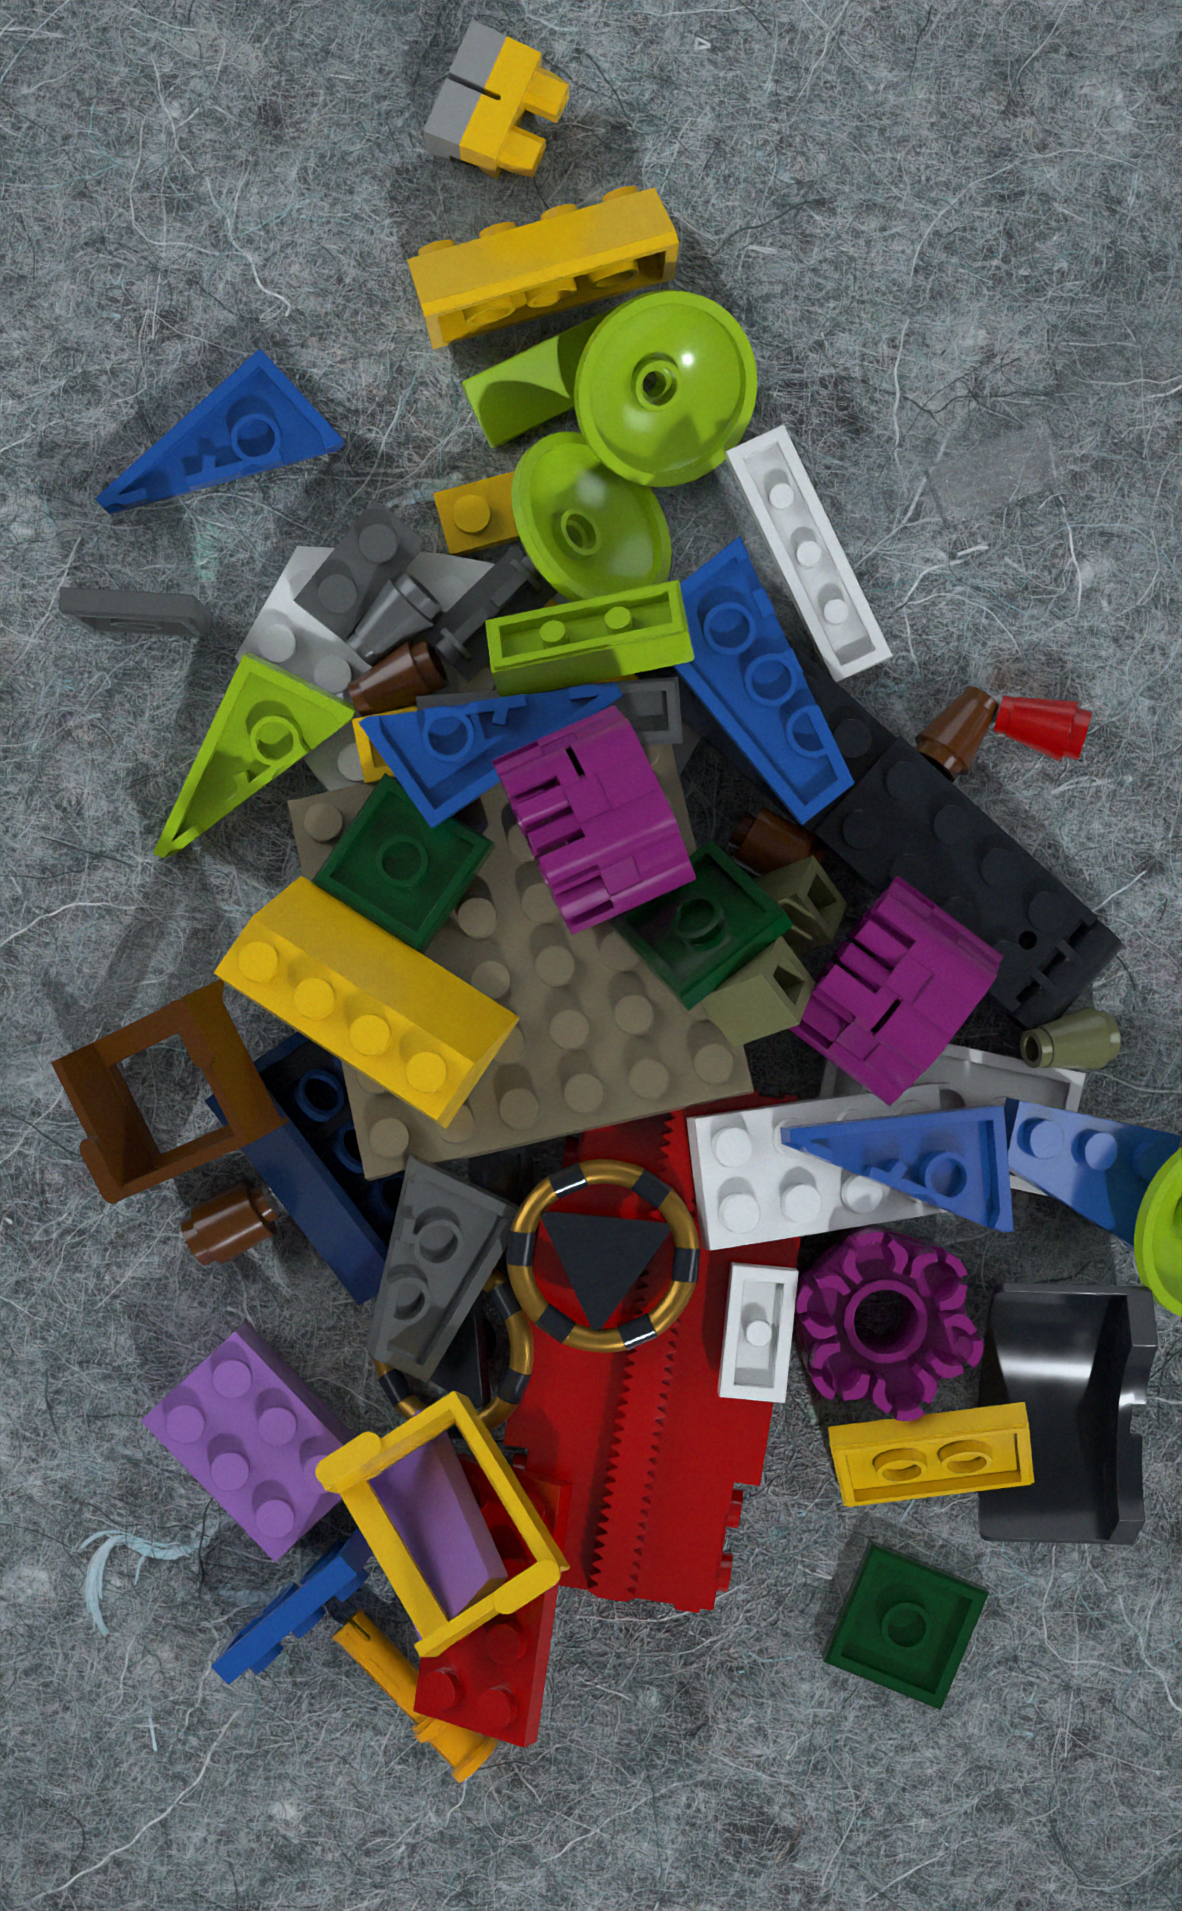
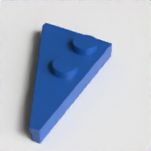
M259 348L103 490L95 500L109 515L336 452L345 445V442Z
M615 683L591 684L570 687L565 690L473 701L468 704L438 706L384 716H369L358 723L429 826L434 829L500 783L499 775H497L491 760L600 712L624 696Z
M991 1104L780 1127L782 1145L992 1230L1001 1232L1014 1231L1003 1105Z

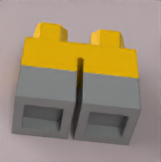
M472 19L449 70L450 79H445L424 126L423 136L426 152L448 161L453 156L471 163L495 179H498L501 169L533 178L546 149V139L521 129L520 126L527 111L557 123L569 99L570 84L551 71L542 68L541 52Z

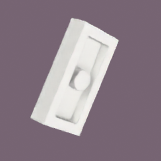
M730 1262L717 1390L719 1397L785 1403L799 1273L796 1268Z

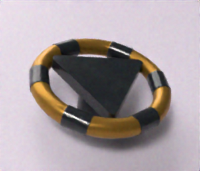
M596 1159L576 1162L548 1175L529 1193L518 1209L509 1230L506 1264L514 1294L527 1316L535 1323V1326L559 1343L589 1352L609 1353L630 1350L655 1339L676 1321L688 1304L696 1282H698L701 1249L692 1216L682 1199L672 1189V1186L648 1169L619 1160ZM591 1184H615L630 1188L631 1191L659 1209L667 1222L551 1211L548 1209L558 1199ZM541 1218L591 1327L576 1323L573 1319L548 1303L537 1286L532 1265L535 1230ZM671 1230L675 1243L672 1280L663 1298L649 1313H645L614 1328H602Z
M496 1268L493 1269L482 1289L488 1293L489 1298L504 1323H506L510 1341V1361L497 1395L491 1401L487 1361L494 1354L496 1334L493 1326L483 1317L481 1291L429 1379L449 1393L457 1391L468 1396L475 1409L482 1408L477 1412L489 1432L509 1418L522 1402L532 1376L534 1360V1341L529 1317L520 1306L510 1281ZM373 1359L380 1385L392 1406L407 1421L411 1419L418 1409L428 1408L427 1405L415 1396L402 1371ZM456 1424L446 1430L450 1439H464Z

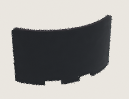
M1000 1283L994 1286L984 1333L978 1408L1025 1402L1029 1422L1034 1483L1024 1486L977 1491L979 1534L982 1539L998 1542L1133 1545L1145 1523L1142 1477L1143 1437L1141 1434L1130 1433L1132 1404H1145L1150 1371L1159 1347L1153 1295L1148 1287Z

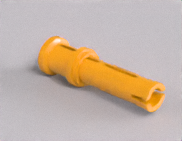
M362 1608L357 1609L343 1623L344 1626L339 1627L334 1632L331 1638L346 1650L414 1722L412 1730L415 1732L414 1737L420 1743L428 1741L453 1767L451 1776L458 1783L463 1782L486 1761L498 1745L499 1740L413 1712L419 1670L365 1615V1611Z

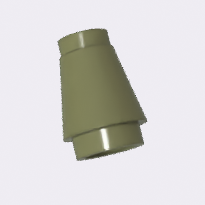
M1093 1007L1081 1008L1038 1026L1037 1029L1026 1030L1020 1039L1022 1058L1031 1068L1101 1069L1108 1061L1116 1058L1121 1045L1120 1031L1113 1016L1106 1011H1098Z

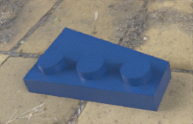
M1006 1097L1004 1114L1009 1171L1047 1196L1059 1200L1079 1213L1083 1219L1097 1228L1107 1231L1134 1251L1136 1218L1142 1198L1158 1170L1178 1150L1181 1135Z
M357 1526L345 1544L337 1539L321 1554L320 1558L299 1580V1583L302 1585L300 1588L295 1582L290 1583L231 1639L211 1666L228 1685L248 1668L255 1675L262 1672L283 1650L284 1647L280 1641L290 1632L297 1639L303 1637L326 1613V1610L322 1607L326 1601L334 1595L340 1602H343L365 1582L369 1573L363 1566L373 1552L359 1527Z

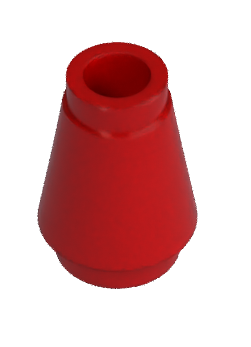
M1004 695L993 732L1004 734L1005 737L1060 763L1063 757L1079 761L1093 711L1078 708L1079 701L1028 697L1014 698Z

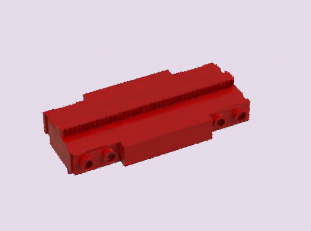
M753 1087L754 1093L580 1132L579 1138L566 1137L561 1169L576 1162L586 1160H619L638 1165L644 1169L646 1168L672 1186V1189L682 1199L692 1216L701 1250L698 1282H696L692 1296L683 1312L657 1338L633 1349L609 1353L579 1350L559 1343L535 1326V1323L529 1318L534 1341L532 1376L522 1402L507 1418L503 1445L528 1448L527 1455L514 1454L513 1467L573 1482L563 1556L570 1568L561 1572L559 1586L588 1590L596 1598L621 1602L638 1598L673 1604L675 1610L700 1613V1609L713 1611L716 1591H728L733 1554L723 1552L726 1528H738L743 1503V1490L733 1488L734 1482L760 1486L774 1402L719 1397L717 1392L730 1262L796 1268L801 1236L711 1251L701 1247L686 1117L797 1101V1096L792 1093L779 1091V1096L763 1094ZM591 1184L558 1199L548 1209L551 1211L667 1222L659 1209L631 1191L630 1188L615 1184ZM541 1218L532 1266L537 1286L548 1303L552 1304L576 1323L591 1327ZM671 1230L602 1328H614L645 1313H649L663 1298L672 1280L675 1243Z

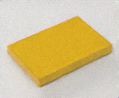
M1025 1402L924 1414L912 1421H898L893 1418L828 1427L830 1448L843 1505L847 1507L1024 1486L1034 1483L1029 1422Z

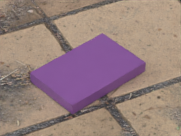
M418 1409L411 1418H413L425 1409ZM447 1431L369 1481L449 1620L457 1617L496 1591L508 1578L507 1571ZM415 1627V1630H416V1632H417V1635H418V1637H419V1640H422L421 1635L419 1634L417 1628Z

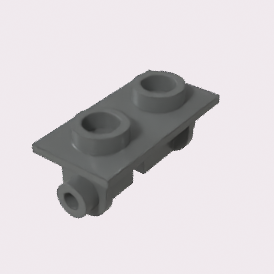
M514 545L423 637L429 640L432 646L469 682L490 661L485 620L542 609L559 592L540 575L528 555L525 556Z

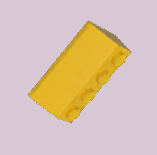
M637 186L621 187L605 194L601 198L602 203L582 209H578L576 204L559 205L542 213L540 216L541 220L520 227H516L514 222H502L483 229L479 233V239L455 245L453 240H440L418 250L419 256L407 259L432 350L674 280L679 240L656 188L639 192Z
M303 876L297 878L251 917L214 971V974L231 988L445 1129L520 1019L505 1007Z

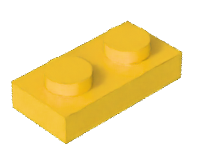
M515 471L433 493L450 555L459 557L520 540L514 521L511 498L512 481Z

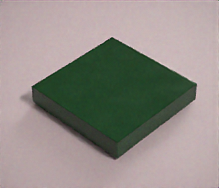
M384 773L312 879V882L421 954H424L496 846L493 841L454 816H451L434 829L431 828L400 782Z
M711 839L689 856L696 880L616 915L608 921L618 937L688 1011L793 926L787 913Z
M869 1539L821 1655L823 1662L941 1710L985 1605L989 1591L980 1584Z

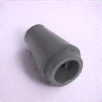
M406 571L397 581L389 578L356 627L355 632L347 639V642L361 659L373 667L408 640H414L435 626L436 623L433 618L443 608L430 591Z

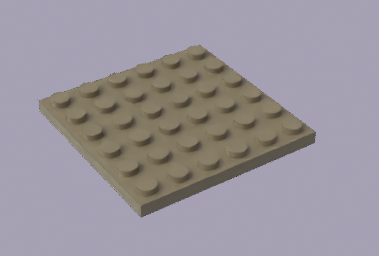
M672 745L642 747L674 814L689 857L697 848ZM378 782L359 784L287 801L304 878L312 882V879ZM501 782L453 815L493 841L496 847L423 955L520 1018L446 1129L341 1060L364 1175L368 1181L405 1173L409 1153L431 1164L440 1165L754 1093L744 1046L733 1047L718 1026L707 1018L700 1002L688 1011L618 937L608 922L612 918L575 935L570 934L563 917L560 916L551 897L552 890L547 888L537 865L540 863V860L535 861L527 844V841L530 840L528 837L524 838Z

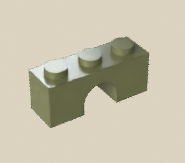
M813 855L752 879L787 913L793 926L700 1001L707 1018L718 1026L733 1047L799 1025L816 982L798 958L813 949L832 943L847 906V902Z

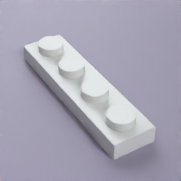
M784 424L726 451L725 458L827 675L836 683H839L890 659L893 655Z

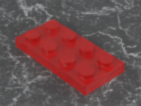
M459 1453L457 1457L507 1571L508 1578L503 1583L505 1584L537 1563V1560L475 1456ZM510 1466L563 1554L573 1482ZM559 1581L556 1585L511 1614L499 1613L450 1645L438 1657H421L413 1712L522 1748L536 1743Z

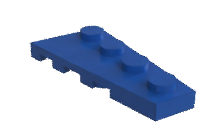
M739 536L680 583L694 659L687 663L673 665L672 667L802 826L854 784V780L822 711L813 698L803 676V670L793 649L788 644L775 616V610L756 575L750 562V556Z

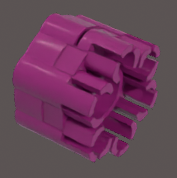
M615 705L491 760L497 775H499V780L524 838L528 837L530 840L527 841L528 847L535 861L540 860V863L537 864L547 888H551V897L571 935H575L696 880L671 807L628 719L618 711Z
M900 876L895 877L888 886L889 889L886 888L873 906L865 912L846 935L852 942L848 944L843 940L831 956L858 977L857 980L837 964L835 965L828 961L814 978L817 984L813 988L799 1025L788 1028L888 1106H891L942 1053L993 984L1003 958L1002 954Z
M878 1224L837 1230L832 1239L819 1247L807 1262L796 1267L799 1273L794 1325L801 1343L800 1356L814 1385L826 1398L833 1400L835 1393H839L843 1401L864 1398L873 1401L886 1414L890 1411L898 1421H912L925 1414L919 1404L921 1401L929 1404L932 1403L937 1392V1381L940 1378L949 1379L964 1374L961 1364L966 1360L973 1368L979 1363L983 1353V1340L975 1333L977 1329L967 1317L964 1306L968 1286L961 1281V1276L968 1275L967 1270L957 1257L933 1239L914 1237L906 1232L889 1227H881ZM882 1289L897 1291L901 1296L904 1308L903 1318L896 1329L888 1335L869 1337L854 1328L855 1311L861 1300L870 1293Z

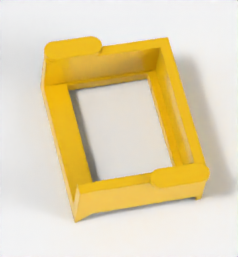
M452 1391L382 1438L373 1432L360 1434L322 1459L316 1466L315 1474L318 1481L323 1485L325 1491L340 1494L421 1635L422 1640L414 1644L420 1657H438L450 1645L499 1613L511 1614L556 1585L560 1580L561 1572L570 1568L469 1397L457 1391ZM456 1424L536 1558L537 1563L500 1586L496 1591L457 1617L449 1620L369 1481Z

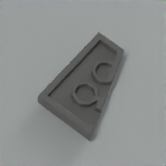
M409 1153L366 1347L373 1359L425 1382L429 1381L508 1245L509 1230L520 1208L517 1204Z

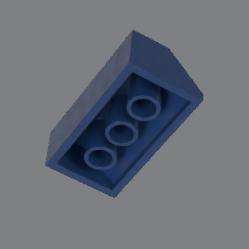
M297 1031L253 1062L280 1118L287 1116L290 1122L240 1149L360 1306L379 1293L405 1173L370 1181L365 1179L341 1060ZM213 1093L205 1102L223 1126L229 1123Z

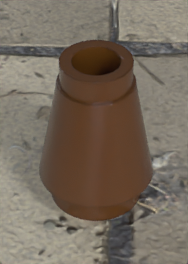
M425 639L417 644L408 640L360 675L357 680L348 683V691L357 711L362 717L415 705L417 704L416 696L438 695L437 691L449 686V680L441 659L429 640Z
M968 686L962 695H959L915 737L917 744L915 749L953 783L958 775L968 774L993 719V715L998 710V704L986 692L979 688Z

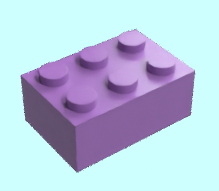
M246 1320L141 1420L152 1434L274 1562L285 1554L342 1499L338 1493L325 1491L323 1485L316 1477L315 1470L317 1464L322 1459L356 1438V1436Z

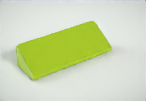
M623 303L461 383L465 398L491 449L575 408V377L584 347L597 326L607 315Z
M679 580L485 620L491 672L500 697L537 694L687 663L694 659Z

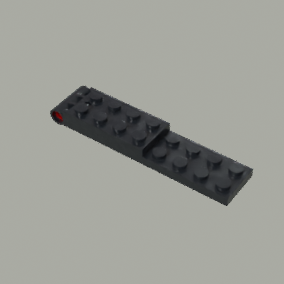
M787 637L788 644L797 657L816 704L819 705L854 780V784L802 826L672 666L634 673L639 679L678 677L681 720L794 823L811 834L817 844L824 847L828 854L873 895L879 898L886 888L889 889L888 886L895 877L900 876L1002 954L1003 958L997 971V977L984 996L1023 1032L1037 1029L1038 1026L1060 1018L1123 948L1124 945L1121 940L1097 919L1098 917L904 738L901 736L895 737ZM1025 932L1028 936V942L1022 948L1018 940L1020 934Z

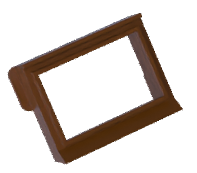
M219 979L174 1000L169 1005L51 1062L88 1137L80 1143V1153L101 1196L106 1202L115 1204L249 1145L290 1122L287 1116L280 1118L222 1001L223 980ZM179 1033L193 1063L202 1069L229 1124L161 1154L116 1063Z

